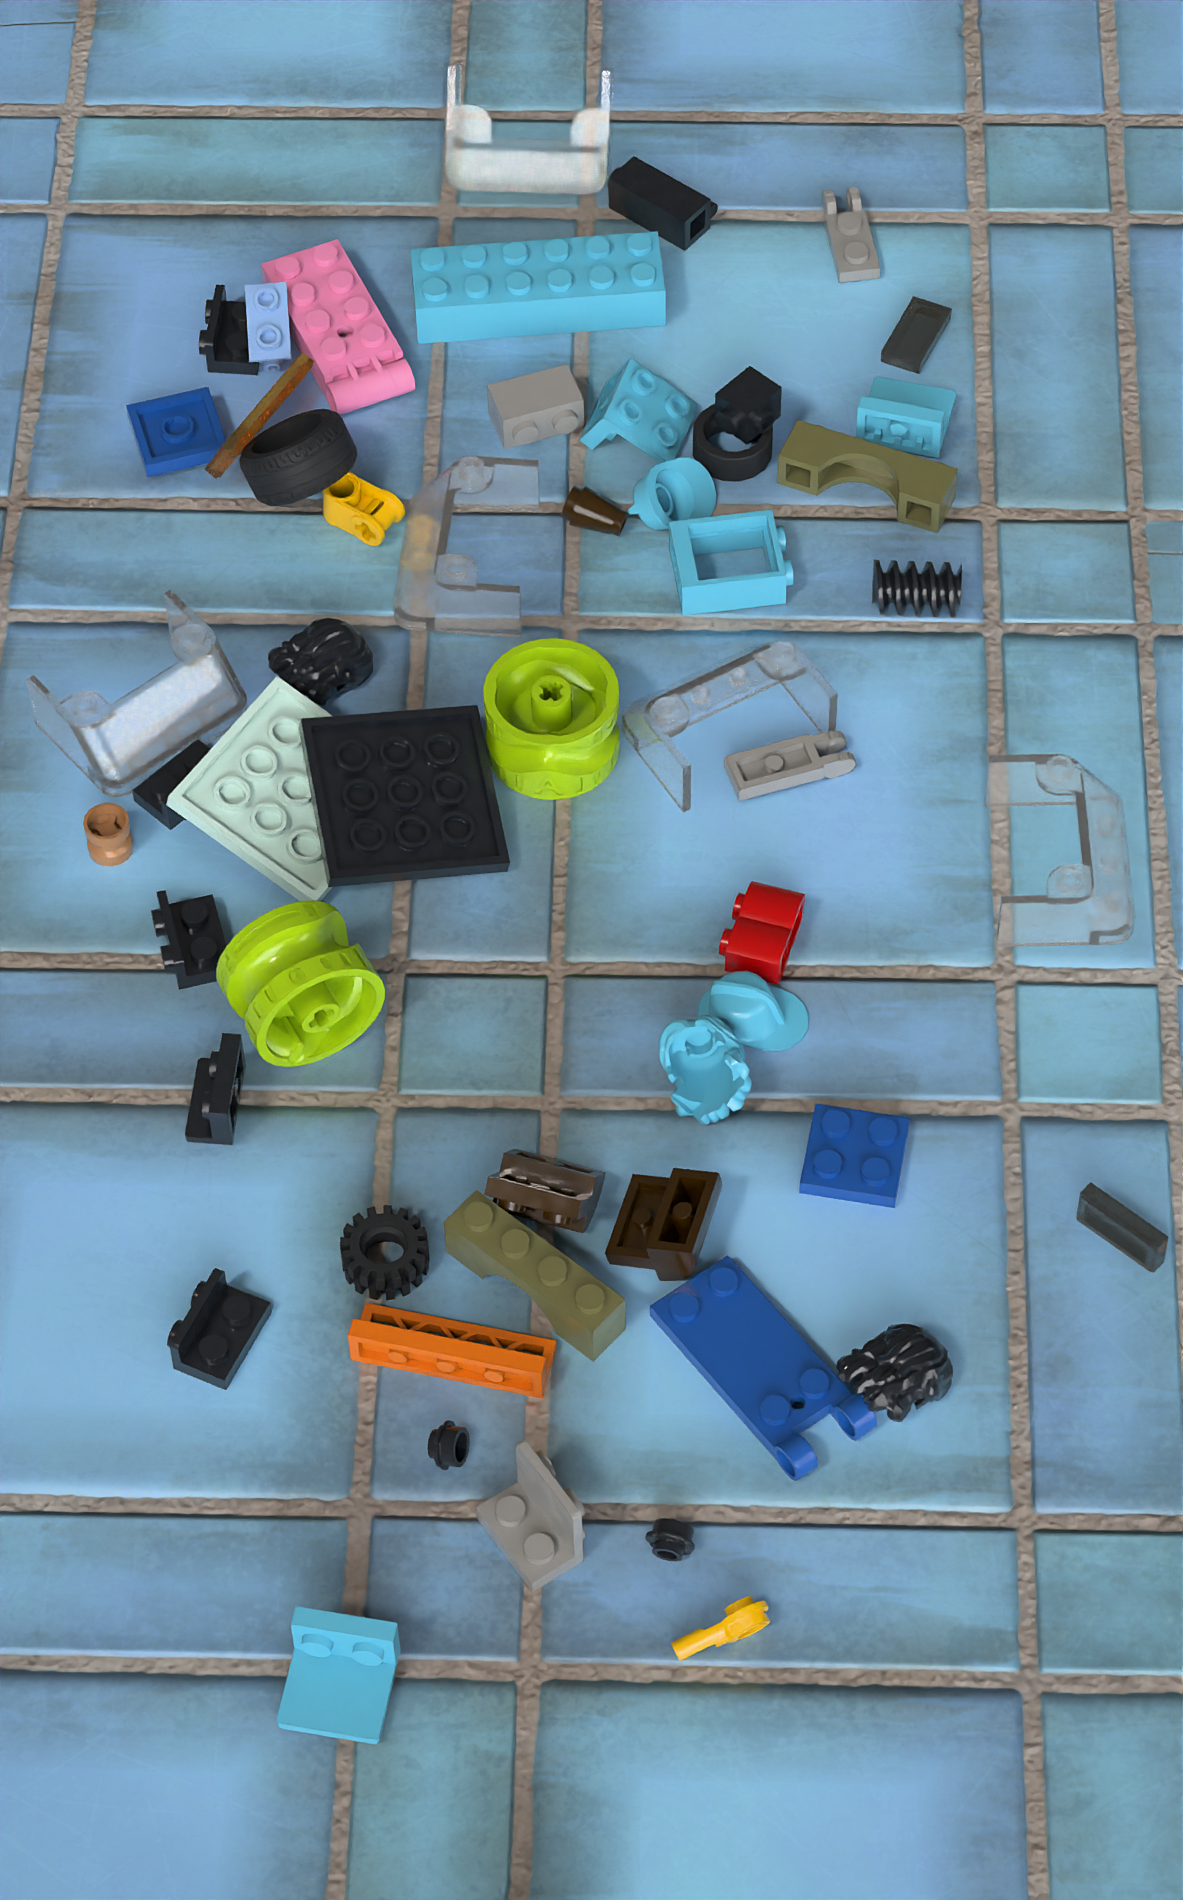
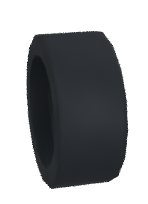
M715 404L700 412L693 424V458L708 470L711 477L721 481L739 482L753 478L766 469L772 459L773 426L767 432L758 434L754 438L758 442L749 449L738 452L724 451L715 448L708 442V439L717 433L724 432L715 423Z

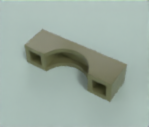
M797 420L778 455V484L818 496L826 489L841 483L859 482L879 488L892 499L897 510V521L935 533L939 532L956 498L957 468L801 420Z
M478 1190L468 1197L444 1221L446 1252L482 1279L487 1275L493 1274L501 1276L517 1285L543 1310L556 1334L593 1362L626 1329L625 1299Z

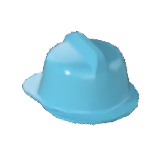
M679 457L654 465L648 470L647 475L636 483L633 490L634 505L628 509L629 515L638 514L644 524L653 530L669 529L670 521L711 517L716 506L717 497L714 481L708 470L700 462L690 457Z
M735 971L726 974L718 981H714L711 989L703 995L698 1004L697 1017L712 1015L719 1018L731 1028L737 1039L744 1046L760 1050L778 1052L790 1049L803 1040L809 1029V1014L805 1005L794 994L768 985L759 975L749 971Z

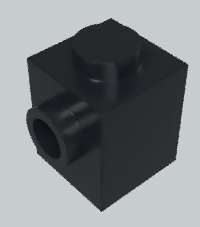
M747 367L715 393V423L725 433L732 434L745 444L749 443L758 434L767 432L781 416L782 387L753 367Z

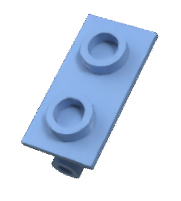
M286 282L245 285L249 362H259L267 372L278 371L280 364L284 360L291 359Z

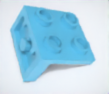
M630 358L605 382L579 441L593 450L605 438L611 441L619 434L659 463L673 460L678 454L698 405L640 363Z
M877 376L873 380L869 396L861 395L857 407L856 437L892 449L939 458L956 401V392L954 390Z
M295 1606L291 1621L294 1651L277 1715L278 1727L377 1744L380 1741L401 1651L398 1623Z

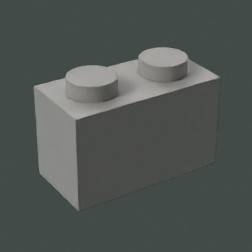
M568 364L487 385L488 414L504 449L526 445L534 441L567 434L584 428V399Z

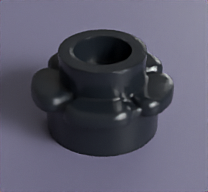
M451 1420L445 1421L438 1429L432 1430L427 1448L429 1457L434 1459L437 1467H440L442 1470H448L449 1466H463L467 1459L470 1445L468 1430L465 1427L456 1426Z
M668 1518L657 1519L654 1521L652 1531L647 1532L645 1536L646 1541L653 1547L652 1553L663 1560L681 1561L683 1555H689L695 1549V1544L692 1542L693 1528L678 1520Z

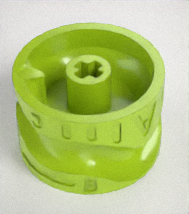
M558 638L525 642L500 656L490 668L483 687L484 714L487 723L485 729L486 748L490 767L496 776L514 791L522 795L544 800H561L576 797L591 791L601 784L613 771L620 752L619 726L616 724L619 713V684L615 671L609 662L596 650L585 644Z
M316 900L286 904L261 915L249 923L226 946L216 968V979L219 987L225 994L231 1007L245 1020L244 1026L259 1055L266 1062L276 1066H302L339 1052L368 1029L381 1011L385 1000L383 981L370 960H368L361 945L356 943L349 946L346 925L341 913L336 907Z

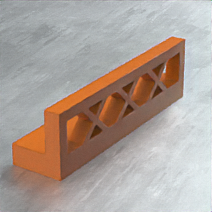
M365 1303L360 1320L353 1318L348 1333L350 1358L353 1361L542 1399L557 1349L556 1340ZM373 1320H375V1321H380V1322H385V1323H390V1324H393L394 1326H389V1325L374 1323ZM430 1331V1332L440 1333L442 1336L429 1334V1333H427V1332ZM475 1341L485 1342V1343H489L490 1346H488V1345H483V1344H478V1343H473V1342H475ZM525 1350L542 1354V1356L523 1353L522 1351Z

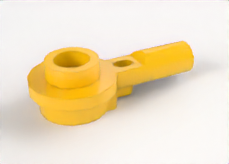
M752 1596L744 1597L724 1609L727 1617L721 1622L707 1629L699 1628L671 1642V1645L679 1661L713 1644L716 1647H720L728 1642L734 1643L760 1631L770 1623L766 1614L769 1607L764 1600L754 1602Z

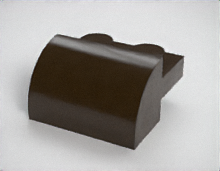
M512 1149L503 1154L500 1171L488 1176L484 1195L493 1197V1202L511 1215L584 1233L595 1213L606 1172Z
M673 1168L670 1178L633 1174L605 1251L609 1264L655 1270L659 1281H677L689 1277L695 1269L722 1189L720 1174L717 1172Z

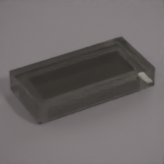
M913 296L881 351V362L920 374L951 320L952 308Z
M1091 1182L1080 1192L1076 1216L1077 1221L1149 1272L1154 1273L1164 1263L1169 1238L1167 1235Z

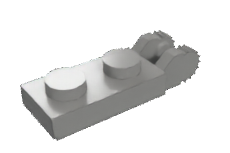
M849 187L847 189L846 202L850 212L837 213L836 198L833 190H824L822 192V204L825 213V230L838 282L844 283L880 278V265L866 211L862 210L858 187Z
M831 730L828 733L823 732L812 736L806 734L728 755L724 758V769L738 801L823 779L824 777L833 779L840 775L844 776V774H849L850 771H853L852 769L855 768L857 763L850 751L839 753L840 750H843V747H846L845 744L847 743L843 732Z

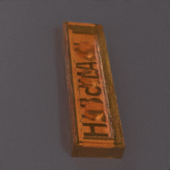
M304 352L297 357L221 446L204 470L215 479L217 477L220 478L241 454L244 447L258 434L314 366V361Z

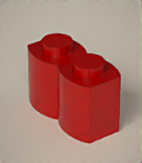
M751 881L746 894L738 893L732 912V919L736 921L732 929H724L719 945V955L725 956V971L731 973L735 971H749L759 975L766 982L779 984L802 923L805 894Z

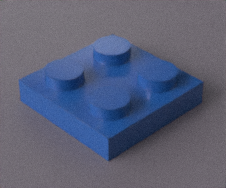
M209 387L126 405L128 419L147 477L230 458L228 444L226 443L221 448L226 442V438Z
M815 1103L799 1193L895 1208L910 1118Z

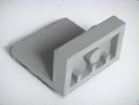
M523 1440L515 1445L518 1482L475 1509L476 1518L533 1593L583 1562V1539L586 1538L582 1527V1516L585 1514V1510L575 1492L571 1488L563 1490L554 1478L556 1477V1472L546 1454L541 1450L535 1453L527 1441Z

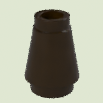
M573 486L564 504L561 518L569 520L570 526L613 534L619 537L627 521L628 512L621 510V508L587 486L583 489Z

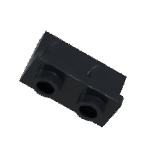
M216 284L213 300L207 299L205 323L208 324L207 330L200 331L199 354L206 355L207 369L210 373L258 375L260 363L249 362L246 302L227 301L225 285Z
M195 740L132 790L134 802L169 830H172L183 820H187L166 805L168 796L211 748L201 740Z
M166 890L156 892L159 908L151 910V916L156 937L164 935L166 937L167 945L160 946L166 974L175 972L179 990L216 982V968L219 958L226 948V943L213 894L169 904Z
M222 1033L219 1051H212L210 1058H200L198 1060L185 1129L187 1142L221 1145L233 1144L246 1068L241 1034Z
M214 1268L206 1282L201 1281L195 1288L191 1298V1308L184 1320H177L171 1328L167 1346L170 1348L173 1368L227 1390L271 1315V1303L227 1285L225 1271Z

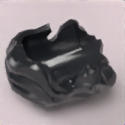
M317 619L302 632L295 634L289 641H283L282 647L273 648L268 653L269 668L280 679L304 696H308V699L318 706L326 705V702L332 696L334 687H336L337 693L341 694L349 687L360 686L373 672V653L365 639L349 623L339 619Z
M905 1323L889 1326L886 1331L869 1340L862 1349H852L850 1355L841 1357L836 1365L839 1379L842 1382L847 1381L851 1387L855 1386L854 1391L863 1396L864 1404H869V1411L878 1412L886 1409L889 1419L895 1422L903 1421L910 1412L913 1402L917 1410L927 1402L939 1401L951 1387V1378L953 1377V1366L948 1357V1351L938 1339L924 1328Z

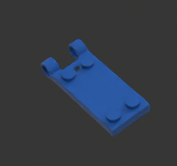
M728 1255L650 1305V1317L777 1460L782 1470L792 1480L797 1481L818 1467V1459L815 1452L800 1433L828 1414L837 1421L843 1432L854 1441L877 1427L876 1415L874 1411H869V1404H864L863 1397L857 1393L852 1394ZM796 1401L802 1402L805 1405L802 1409H794L792 1407Z

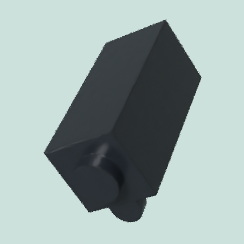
M635 156L622 167L616 168L608 178L607 187L609 208L650 232L658 231L659 237L684 251L710 229V219L716 214L718 205L707 196Z

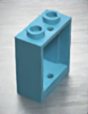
M772 510L669 522V552L682 616L786 604V586L793 585V569L790 559L783 560L782 552H786L785 532L783 526L776 527ZM763 548L767 573L708 580L698 579L694 555Z

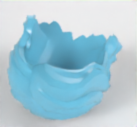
M702 1015L697 1020H674L670 1022L660 1034L658 1047L661 1065L667 1072L669 1080L672 1083L675 1082L677 1086L674 1092L670 1094V1097L677 1106L675 1111L680 1117L694 1116L702 1125H707L710 1121L715 1123L719 1118L724 1119L729 1116L730 1109L734 1112L742 1108L744 1100L748 1097L752 1081L748 1076L750 1070L744 1062L745 1051L743 1044L737 1039L731 1028L712 1015Z

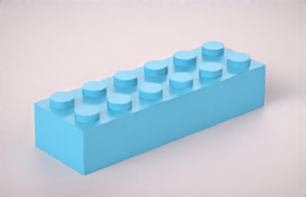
M658 231L410 249L418 344L666 326V290Z

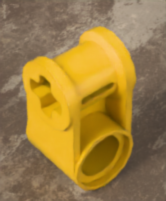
M348 472L339 481L322 490L323 516L330 525L354 535L370 546L380 545L385 538V531L392 523H398L405 516L404 505L396 495L368 483L351 472Z

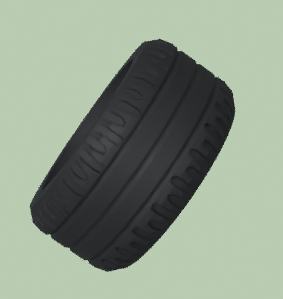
M315 409L287 418L257 435L242 450L239 463L256 499L260 503L269 506H282L315 495L339 481L352 469L358 454L342 417L337 412L329 409Z

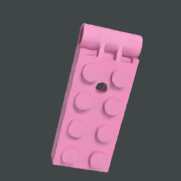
M338 239L261 263L263 284L286 282L290 335L328 401L331 411L343 415L415 391L413 373L406 359H402L403 351Z

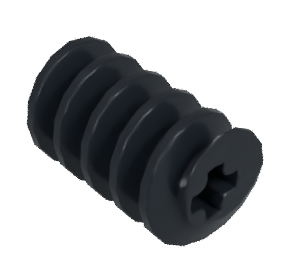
M874 560L872 604L877 603L880 615H886L890 603H894L898 616H903L907 605L912 604L915 616L917 617L921 616L925 604H929L933 617H938L942 606L947 605L950 617L955 618L961 602L962 563L957 574L954 575L949 562H944L939 574H936L933 563L926 561L920 574L914 561H908L904 573H901L896 560H891L886 572H883L880 561Z

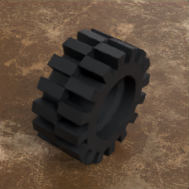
M383 1205V1213L381 1214L376 1213L375 1206L367 1208L368 1217L365 1219L360 1213H357L352 1217L353 1226L347 1223L343 1229L344 1237H340L343 1272L345 1271L347 1282L349 1285L354 1283L355 1291L361 1295L368 1288L369 1298L378 1300L379 1292L386 1293V1300H394V1291L398 1289L403 1297L410 1294V1283L418 1288L423 1282L422 1274L427 1275L429 1270L428 1261L430 1259L427 1232L425 1227H421L420 1219L415 1215L409 1219L408 1210L401 1207L397 1215H395L392 1211V1205ZM381 1242L399 1244L404 1250L403 1255L399 1259L390 1263L370 1261L366 1256V1252L371 1246Z

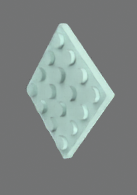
M276 676L168 796L166 805L299 901H321L333 887H328L300 739L299 724L300 719L328 717L332 715Z

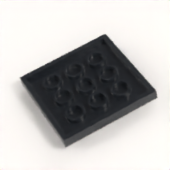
M478 705L300 719L299 733L328 887L508 871L510 860Z

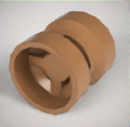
M103 803L91 808L84 816L83 821L90 857L95 863L102 866L122 864L129 859L134 847L127 812L121 806L114 803Z

